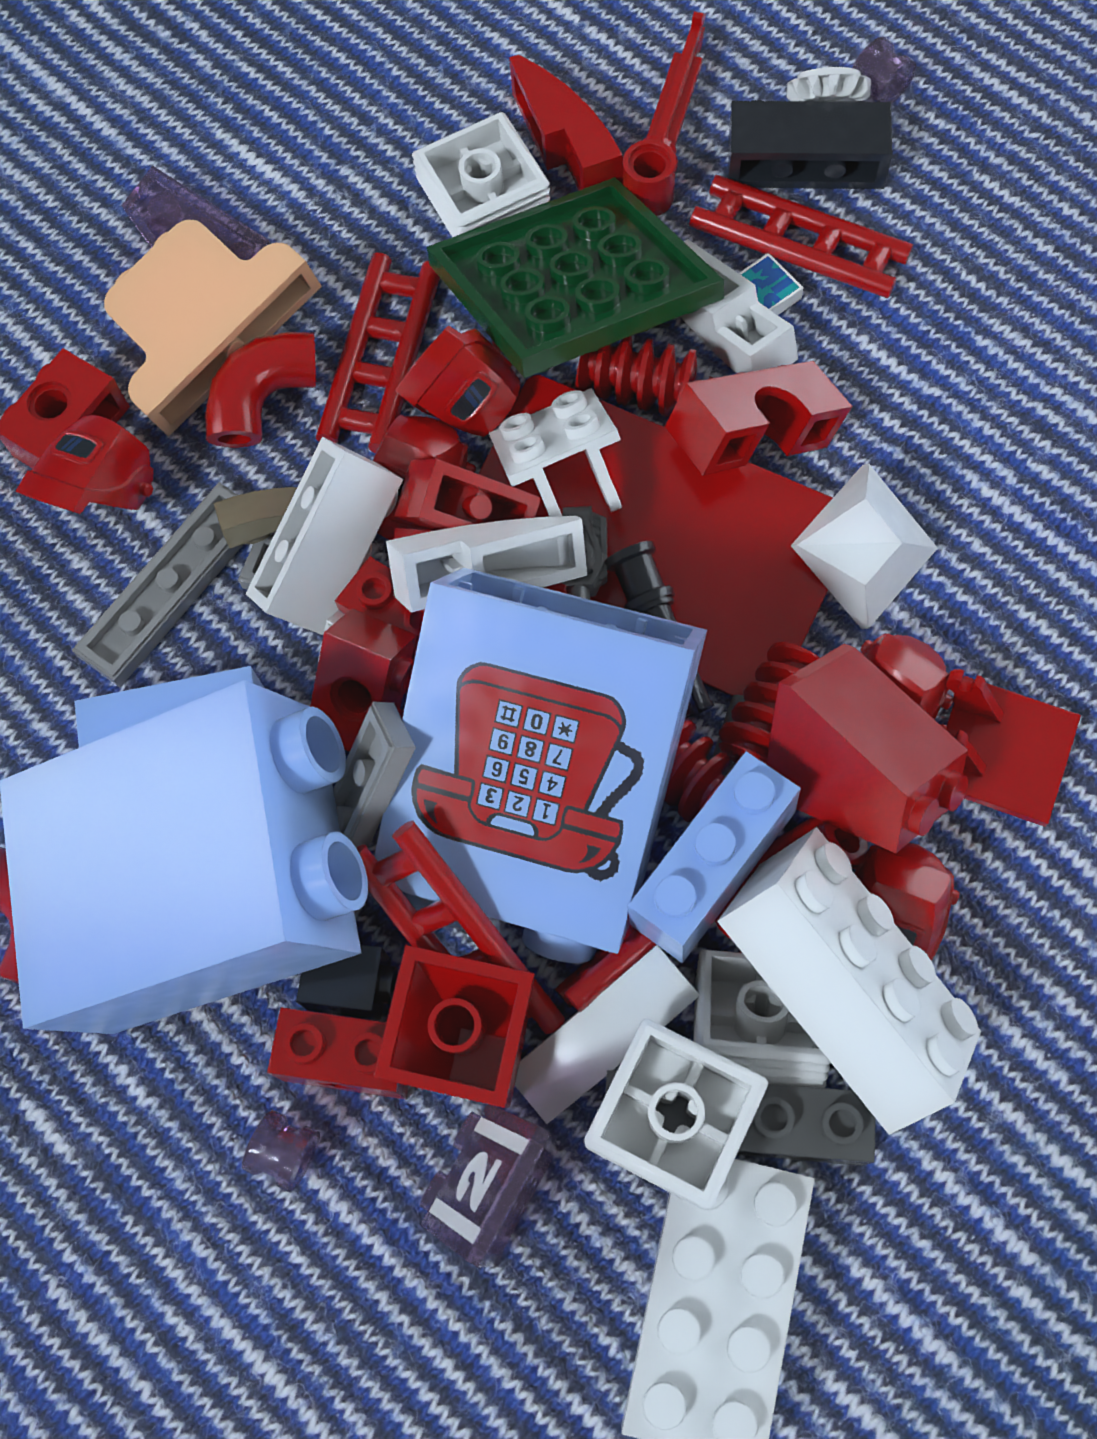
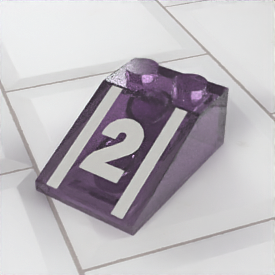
M487 1104L481 1116L473 1111L468 1115L453 1143V1147L461 1151L448 1175L440 1170L436 1173L419 1205L427 1210L420 1225L477 1268L494 1267L497 1265L559 1149L554 1137L547 1130L498 1107Z

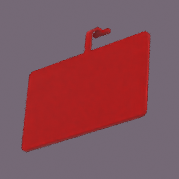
M541 375L532 376L525 382L507 418L520 413L531 415L551 406L558 396L575 391V389ZM599 400L617 428L621 440L599 450L622 508L613 512L610 511L586 453L583 450L543 467L561 514L563 516L564 507L592 506L593 512L606 517L608 557L633 544L652 541L656 548L652 556L665 586H671L675 593V602L670 607L676 621L707 630L697 669L703 683L729 696L743 695L745 687L750 682L757 681L755 679V671L760 664L768 662L767 651L775 642L785 641L802 647L826 597L828 589L791 545L833 497L750 462L743 467L702 475L664 426ZM493 445L479 475L511 486ZM533 478L513 486L541 497ZM542 498L540 499L535 518L549 517ZM608 571V582L604 586L602 585L597 595L590 597V600L620 608L624 607L627 600L615 572Z

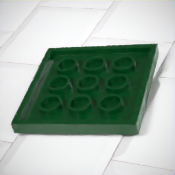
M616 177L427 246L429 264L524 378L536 373L545 372L556 365L586 353L598 351L604 346L634 334L646 332L654 326L682 315L696 312L702 307L724 299V279Z

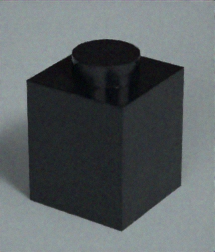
M360 945L361 954L301 973L296 1002L310 1012L381 1020L384 1004L391 1005L398 977L397 967L390 966L391 958L382 947Z

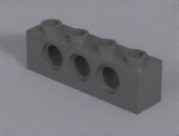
M607 1070L606 1093L617 1071ZM768 1084L737 1155L857 1166L868 1165L875 1162V1117L854 1091ZM676 1096L672 1104L659 1102L656 1106V1111L664 1116L663 1129L675 1133L680 1125L692 1128L695 1119L686 1113L688 1100L684 1097Z

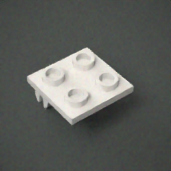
M592 388L584 392L575 390L558 396L551 406L531 415L528 413L513 415L504 420L498 429L489 432L511 486L513 487L533 478L549 517L562 516L543 467L583 450L586 453L610 511L613 512L622 508L599 450L621 440L617 428Z

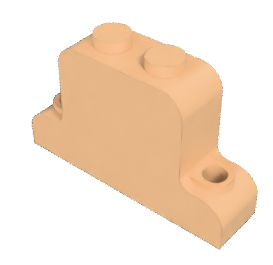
M197 220L181 221L170 231L163 233L156 240L154 246L131 269L124 271L117 278L104 300L107 314L146 353L145 363L133 374L129 382L128 394L132 402L169 437L208 399L211 381L229 354L254 338L273 335L322 287L307 262L292 247L285 243L269 244L251 259L241 260Z

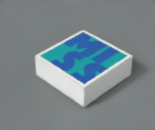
M769 253L739 273L755 284L758 302L777 315L802 298L803 287Z

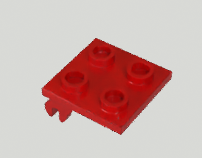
M962 669L950 671L946 686L954 692V704L947 725H940L968 750L963 769V775L968 777V787L964 799L1046 827L1049 824L1081 715L988 684L980 675L973 679L963 676L965 671Z

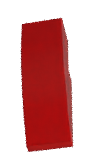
M519 54L509 57L512 94L546 169L549 170L567 164L578 190L614 177L623 183V155L609 130L591 107L568 85L543 67Z

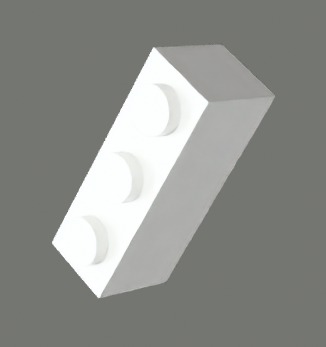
M322 437L246 595L265 613L324 635L327 619L339 611L334 600L370 557L372 542L383 519L390 515L397 503L398 489L403 479L380 464Z

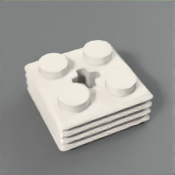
M503 112L490 116L412 153L415 172L417 173L416 178L452 237L544 204L550 200V189L548 187L550 183Z
M701 950L699 952L695 978V990L700 996L695 999L694 1042L767 1079L768 1084L825 1088L831 1062L745 955L740 952Z
M644 1019L640 1023L585 1136V1146L595 1154L702 1210H708L713 1207L767 1089L768 1081L763 1076L649 1019ZM676 1096L684 1097L689 1101L686 1113L695 1119L692 1128L680 1125L675 1133L668 1132L662 1128L664 1116L656 1111V1106L660 1101L665 1104H672Z

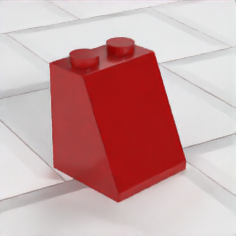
M842 644L778 682L766 765L801 788L796 807L797 810L897 853L916 836L926 835L934 822L948 810L953 812L959 807L968 787V777L963 775L968 750L855 647Z

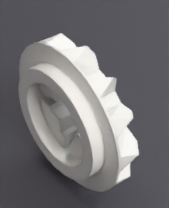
M825 67L807 70L799 73L796 79L787 83V98L790 101L857 102L867 99L871 92V79L861 75V72L857 69L846 67Z

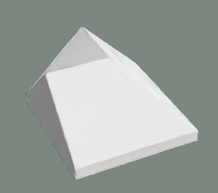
M864 464L858 469L791 545L861 629L870 628L938 549L870 464Z

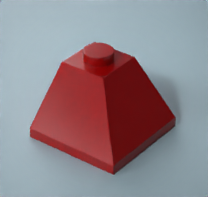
M405 945L373 1078L498 1107L510 1108L525 1042L535 974Z

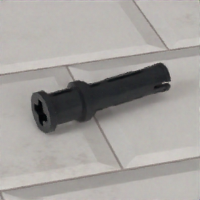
M643 541L628 546L605 560L607 570L615 572L625 594L627 603L624 605V609L677 622L670 607L675 602V593L671 586H665L652 556L656 551L652 541ZM697 670L691 696L700 714L715 705L710 700ZM690 701L685 719L694 716V710Z

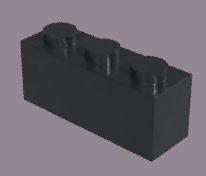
M812 100L732 101L728 135L729 179L754 188L884 189L893 154L891 102H825Z

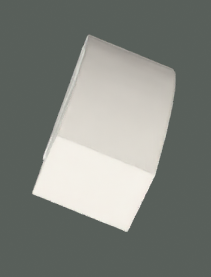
M689 239L685 240L684 242L724 279V299L702 307L696 312L680 316L695 334L736 373L790 365L797 361L798 353L794 326L758 302L755 284Z
M578 516L537 517L487 522L430 531L386 541L395 598L411 613L425 609L431 582L462 568L542 588L587 576L582 519Z
M656 945L606 988L581 1013L577 1011L558 1030L550 1034L520 1060L515 1082L516 1088L544 1122L548 1124L607 1076V1070L613 1071L621 1064L640 1023L644 1019H649L664 1027L697 999L700 994L660 947Z

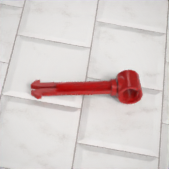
M694 11L683 52L674 53L647 137L631 145L623 157L622 184L656 216L665 213L671 207L674 200L675 173L678 167L676 144L703 63V59L697 57L702 47L705 32L703 25L706 13Z

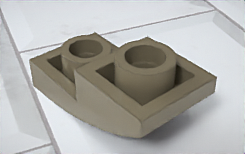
M297 487L253 491L213 503L221 531L229 548L232 549L244 543L255 544L269 537L271 533L275 532Z

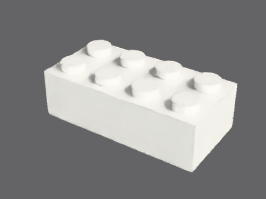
M817 827L761 863L717 922L890 1135L955 1103L981 1030L978 1028L976 1018L969 1006L963 1000L954 998L937 977L933 963L928 955L921 948L912 946L895 925L892 913L886 903L877 895L870 894L853 873L851 863L845 852L835 843L829 842Z
M734 1159L712 1208L702 1210L669 1192L622 1421L621 1434L638 1439H769L815 1178Z

